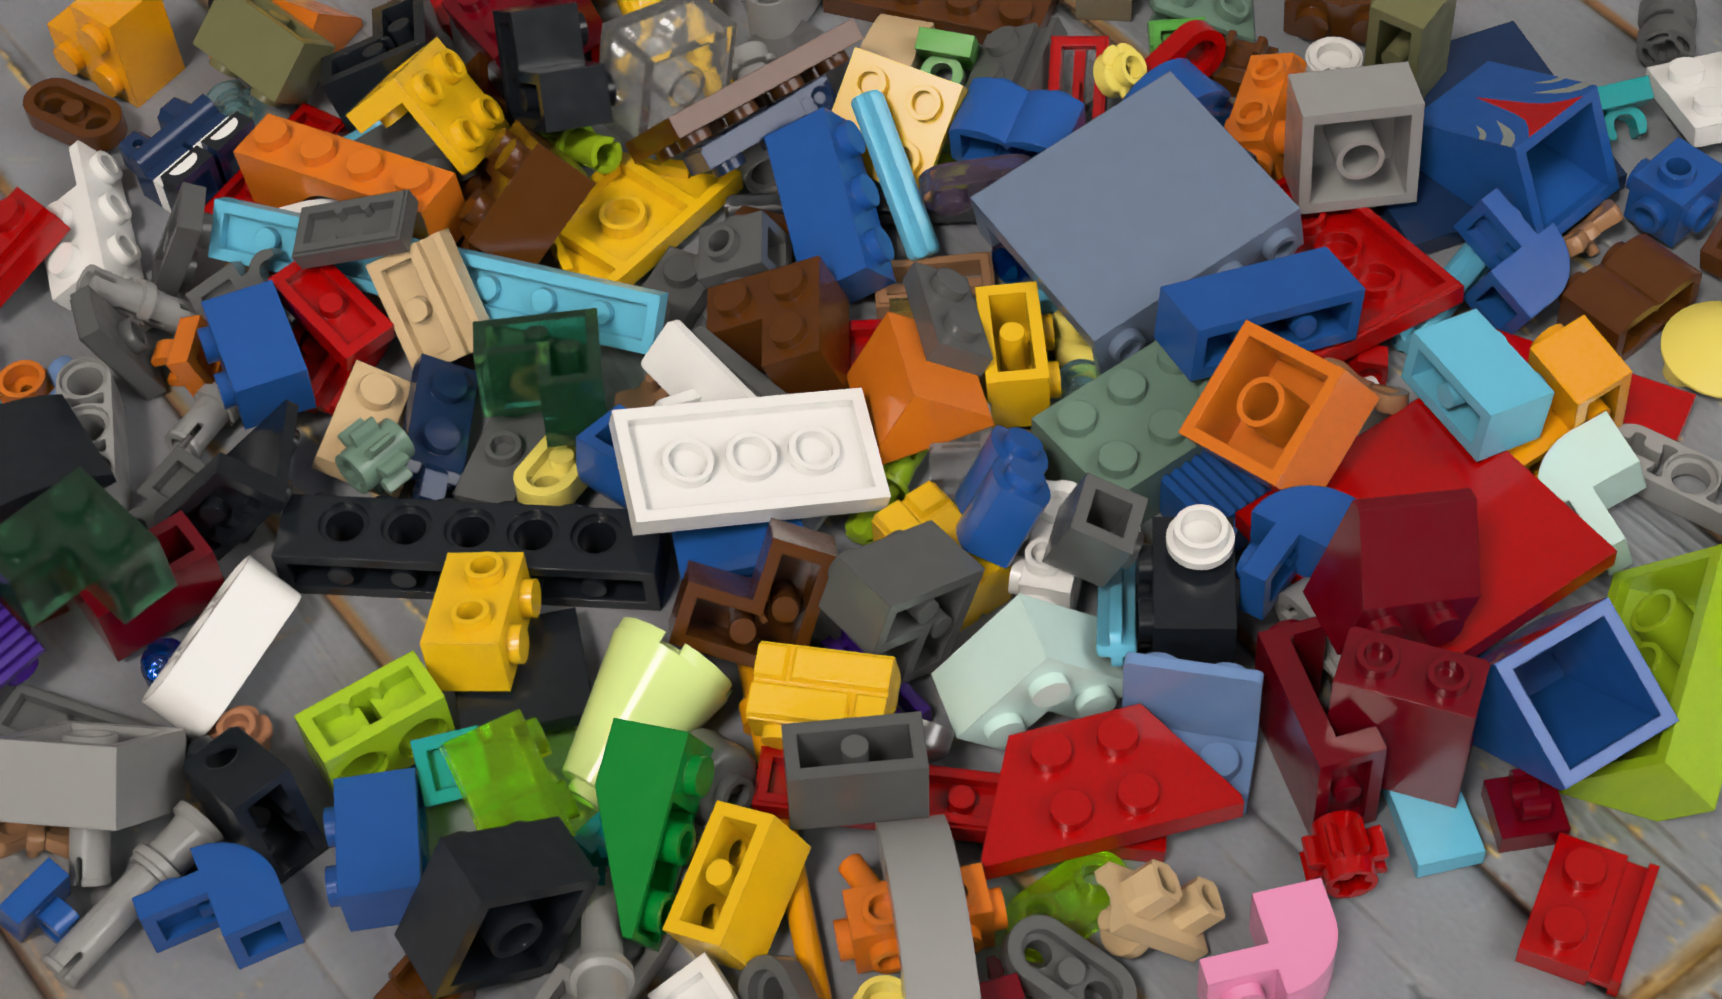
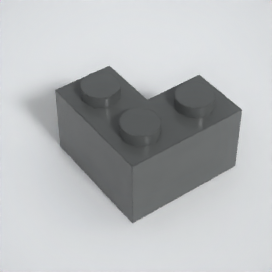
M930 520L906 530H896L885 538L859 548H848L841 552L828 569V581L818 607L847 633L848 637L865 653L895 657L901 674L900 685H903L906 682L935 671L949 658L985 568L936 523Z

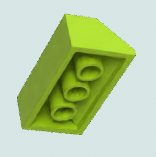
M1722 544L1613 574L1607 597H1609L1679 721L1565 790H1558L1560 794L1657 822L1715 811L1722 785Z

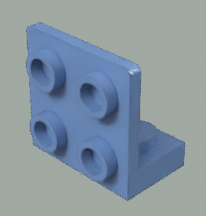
M1151 652L1148 654L1126 653L1123 665L1122 708L1141 703L1241 793L1244 800L1243 814H1247L1258 743L1264 673L1258 670L1246 669L1239 664L1231 662L1211 664L1183 660L1162 652Z

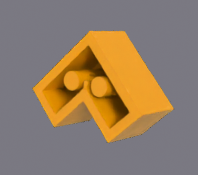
M76 0L47 23L55 44L53 54L58 63L68 73L72 75L81 74L96 83L106 95L113 98L118 96L137 108L142 106L186 69L163 0Z
M1582 315L1565 327L1563 324H1555L1547 328L1534 340L1530 348L1528 364L1543 376L1555 393L1540 438L1507 451L1537 478L1540 465L1546 453L1564 434L1607 411L1617 428L1623 425L1633 371L1585 315Z

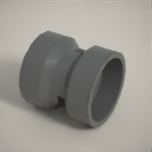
M1695 0L1641 1L1638 10V26L1640 30L1637 35L1636 53L1639 60L1645 66L1650 67L1669 63L1680 57H1694L1696 50V34L1694 29L1697 22Z

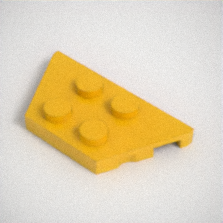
M623 152L622 160L613 172L608 174L595 172L590 176L595 181V186L549 250L558 269L634 285L659 263L669 246L676 248L725 205L727 196L737 194L743 189L742 174L739 170L734 169L718 178H715L712 174L705 173L691 176L683 160L668 159L659 164L658 160L646 158L635 164L631 155Z

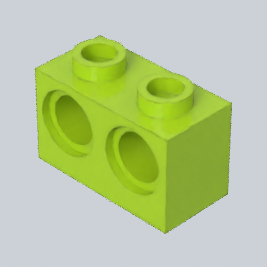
M414 650L294 715L309 756L333 794V779L406 769L415 764L411 740L455 730L444 694Z

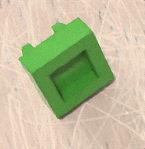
M920 26L915 44V50L924 62L921 66V71L935 75L941 69L952 70L950 81L964 87L966 85V73L964 70L972 71L982 48L974 35Z

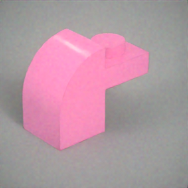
M1318 878L1252 893L1249 930L1255 947L1199 959L1197 985L1199 999H1324L1332 981L1338 942V928L1322 879Z

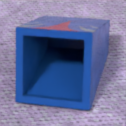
M1487 61L1424 110L1420 156L1421 172L1471 207H1474L1482 198L1495 188H1498L1506 199L1521 212L1525 221L1537 234L1552 222L1559 232L1563 234L1620 189L1597 85Z
M1609 597L1540 617L1476 656L1487 660L1490 663V668L1476 719L1473 745L1516 768H1520L1522 771L1558 790H1565L1679 721Z

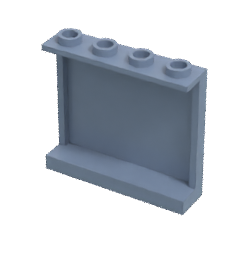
M1171 71L970 197L979 233L991 247L1001 242L1034 281H1037L1040 289L1091 347L1095 367L1100 374L1105 373L1155 341L1154 331L1161 286L1292 255L1298 247L1304 244L1300 207Z

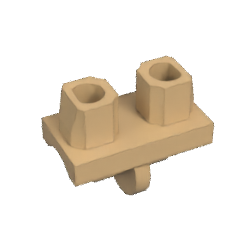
M1155 859L1150 860L1136 870L1109 861L1094 871L1097 883L1106 889L1110 897V905L1107 909L1100 912L1097 923L1100 928V937L1104 948L1112 955L1133 959L1141 956L1150 947L1181 959L1195 962L1209 953L1203 932L1225 919V912L1218 888L1213 881L1197 876L1180 887L1177 874L1171 867Z

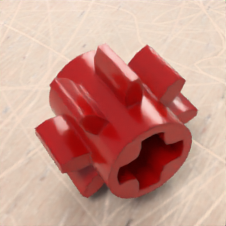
M1341 810L1325 814L1312 823L1310 828L1312 835L1301 838L1304 850L1299 855L1306 881L1321 878L1324 880L1327 894L1332 897L1344 899L1368 893L1378 884L1377 874L1386 873L1387 871L1385 858L1389 857L1390 853L1382 826L1376 825L1365 829L1363 818L1357 812Z

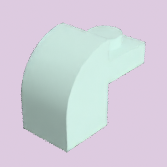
M1607 411L1564 434L1551 446L1540 465L1538 479L1617 550L1615 564L1606 570L1609 576H1612L1615 572H1619L1632 565L1633 561L1627 540L1607 509L1647 487L1639 459Z

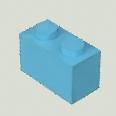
M1477 309L1413 331L1401 378L1476 462L1540 438L1555 393L1543 376L1536 372L1508 343L1506 337L1496 330Z

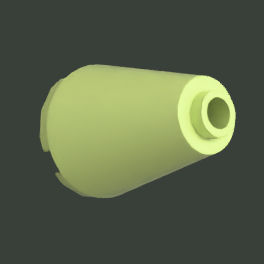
M624 617L618 627L614 629L562 768L563 775L571 781L566 788V792L586 807L597 812L599 811L595 782L613 718L687 732L701 728L727 703V699L732 693L730 690L732 687L731 681L702 654L686 643L679 650L673 645L661 641L666 631L637 618Z

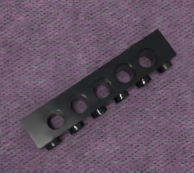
M320 492L313 495L291 494L287 505L283 509L271 557L279 578L299 593L433 600L447 553L485 551L524 552L530 579H538L540 583L541 605L661 611L671 554L669 532L633 536L627 508H594L579 504H565L562 506L528 505L516 501H503L500 503L462 502L452 498H441L438 500L399 499L389 495L351 497Z

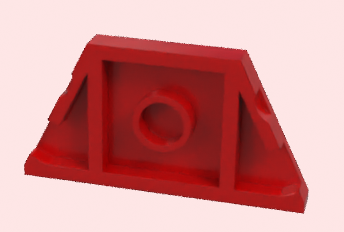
M1141 703L1008 736L981 855L985 879L990 880L1243 817L1244 800L1241 793Z

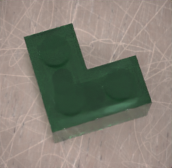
M597 308L473 322V358L483 418L497 416L514 418L542 411L547 447L565 445L576 447V436L608 412L605 365Z
M81 467L75 469L0 524V596L32 628L85 588L125 625L178 585L159 540Z

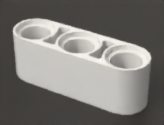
M249 555L244 558L221 585L145 693L142 703L175 728L186 729V736L193 741L204 736L225 711L297 606L301 594Z

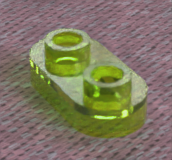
M1108 851L1064 861L1018 893L1009 902L1006 908L1008 929H1005V936L1019 921L1034 913L1041 912L1060 921L1083 938H1089L1100 930L1097 923L1098 915L1110 905V897L1103 886L1100 884H1088L1083 879L1086 876L1095 875L1094 871L1109 861L1124 867L1126 865L1119 857ZM1025 949L1024 954L1027 961L1044 963L1043 957L1038 951Z

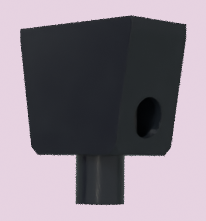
M229 727L216 738L202 736L188 746L182 771L208 819L218 828L229 843L244 845L261 854L274 868L281 884L329 848L290 769L240 727ZM255 806L267 808L271 813L269 823L264 826L248 809Z

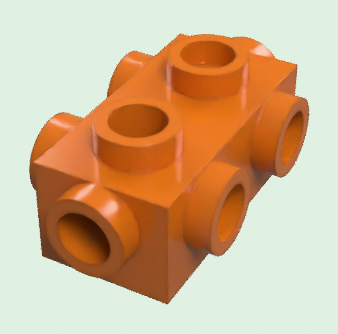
M1294 52L1251 55L1231 114L1224 124L1225 129L1243 148L1256 155L1258 164L1273 180L1284 177L1288 74L1305 73L1308 69L1305 60Z
M852 854L844 859L838 867V872L851 887L850 889L842 890L845 918L833 920L840 961L854 960L857 974L870 971L882 974L897 973L901 971L887 882L879 879L861 854ZM981 862L960 866L975 954L981 949L995 946V931L1008 929L1007 912L1001 888L988 889Z

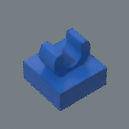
M48 857L0 904L1 926L20 943L39 927L50 940L57 944L80 919L79 914L65 902L71 895L69 874Z

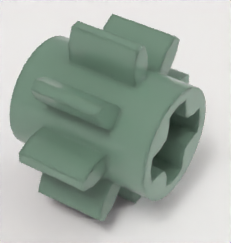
M371 416L365 421L360 417L338 434L337 437L346 448L335 457L336 465L345 480L358 492L367 494L370 490L374 489L378 495H381L384 491L391 495L413 477V474L405 464L415 455L414 445L406 432L393 420L384 418L377 424Z

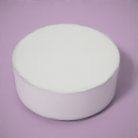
M1325 37L1313 42L1306 51L1305 62L1308 67L1307 72L1323 71L1327 68L1332 70L1336 69V67H1360L1363 63L1362 51L1355 43L1345 38Z

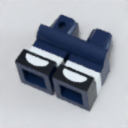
M204 94L200 95L192 103L173 97L160 108L157 119L161 129L156 134L149 137L143 132L133 131L119 143V150L125 165L137 175L144 196L171 213L182 182L206 187L205 205L240 170L233 153L234 149L256 126L253 119L237 111L230 117L220 113L213 101Z

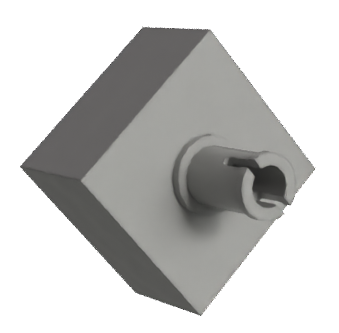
M1408 61L1351 68L1336 67V69L1332 70L1327 68L1323 71L1288 74L1283 173L1292 199L1300 207L1301 215L1417 202L1425 102Z
M65 720L0 736V822L69 827L70 885H80V881L81 887L108 885L112 883L111 831H118L174 813L173 808L180 800L185 801V775L182 771V766L186 760V729Z

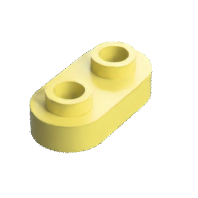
M588 416L570 417L558 422L546 433L514 472L513 480L519 503L562 506L573 504L588 486L582 483L577 473L576 436L598 419Z

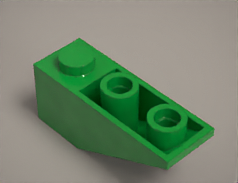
M613 718L596 778L595 789L622 937L644 948L659 952L663 935L667 934L662 928L676 898L675 891L682 866L690 861L694 852L696 831L693 825L700 800L708 794L713 783L714 762L710 756L714 749L690 732Z

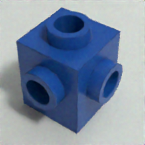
M1678 137L1653 159L1645 158L1641 160L1631 171L1626 181V188L1629 190L1624 217L1635 223L1642 231L1652 234L1665 244L1673 247L1691 231L1695 233L1702 231L1713 218L1722 192V164Z

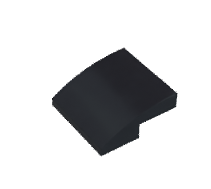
M62 394L41 395L0 404V524L49 498L52 499L58 511L61 512L117 482L112 471Z
M575 607L539 614L538 618H530L527 629L529 635L528 658L525 664H518L511 691H455L461 729L478 725L484 746L579 725L591 693V684Z

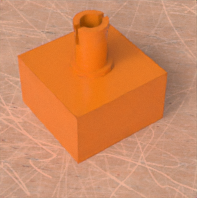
M1245 320L1178 433L1214 458L1276 492L1296 486L1313 485L1326 487L1380 397L1345 369Z

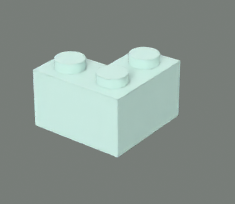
M1020 593L931 673L956 738L1004 750L1009 735L1025 732L1047 711L1078 719L1113 710L1117 701L1123 697V666H1111L1109 657L1097 655V617Z

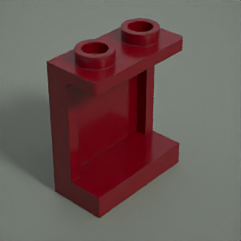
M1316 616L1300 621L1297 619L1284 620L1273 625L1268 630L1258 632L1255 670L1264 673L1259 726L1309 835H1312L1310 828L1316 819L1335 811L1348 810L1357 812L1363 818L1364 824L1376 821L1387 747L1377 726L1338 737L1335 736L1318 699L1327 635Z
M1353 626L1348 631L1334 676L1328 721L1336 737L1377 726L1387 747L1381 784L1382 789L1456 808L1473 746V733L1490 663L1482 658Z

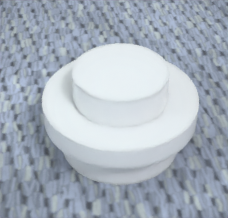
M1196 504L1184 508L1170 522L1167 528L1166 547L1168 553L1178 564L1189 569L1209 570L1216 568L1229 559L1234 549L1235 534L1231 524L1220 510L1209 505Z

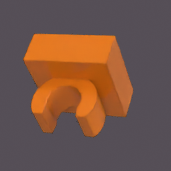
M201 314L180 318L174 339L158 341L150 361L154 367L166 365L170 369L167 379L168 384L175 387L184 386L193 397L204 384H212L215 381L213 374L223 371L220 361L212 364L207 363L197 333V329L207 326V322Z

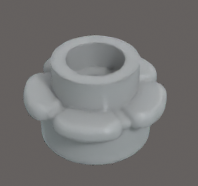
M750 41L740 44L729 51L724 61L727 67L725 78L728 81L734 80L735 82L777 59V56L769 53L767 45L761 41Z

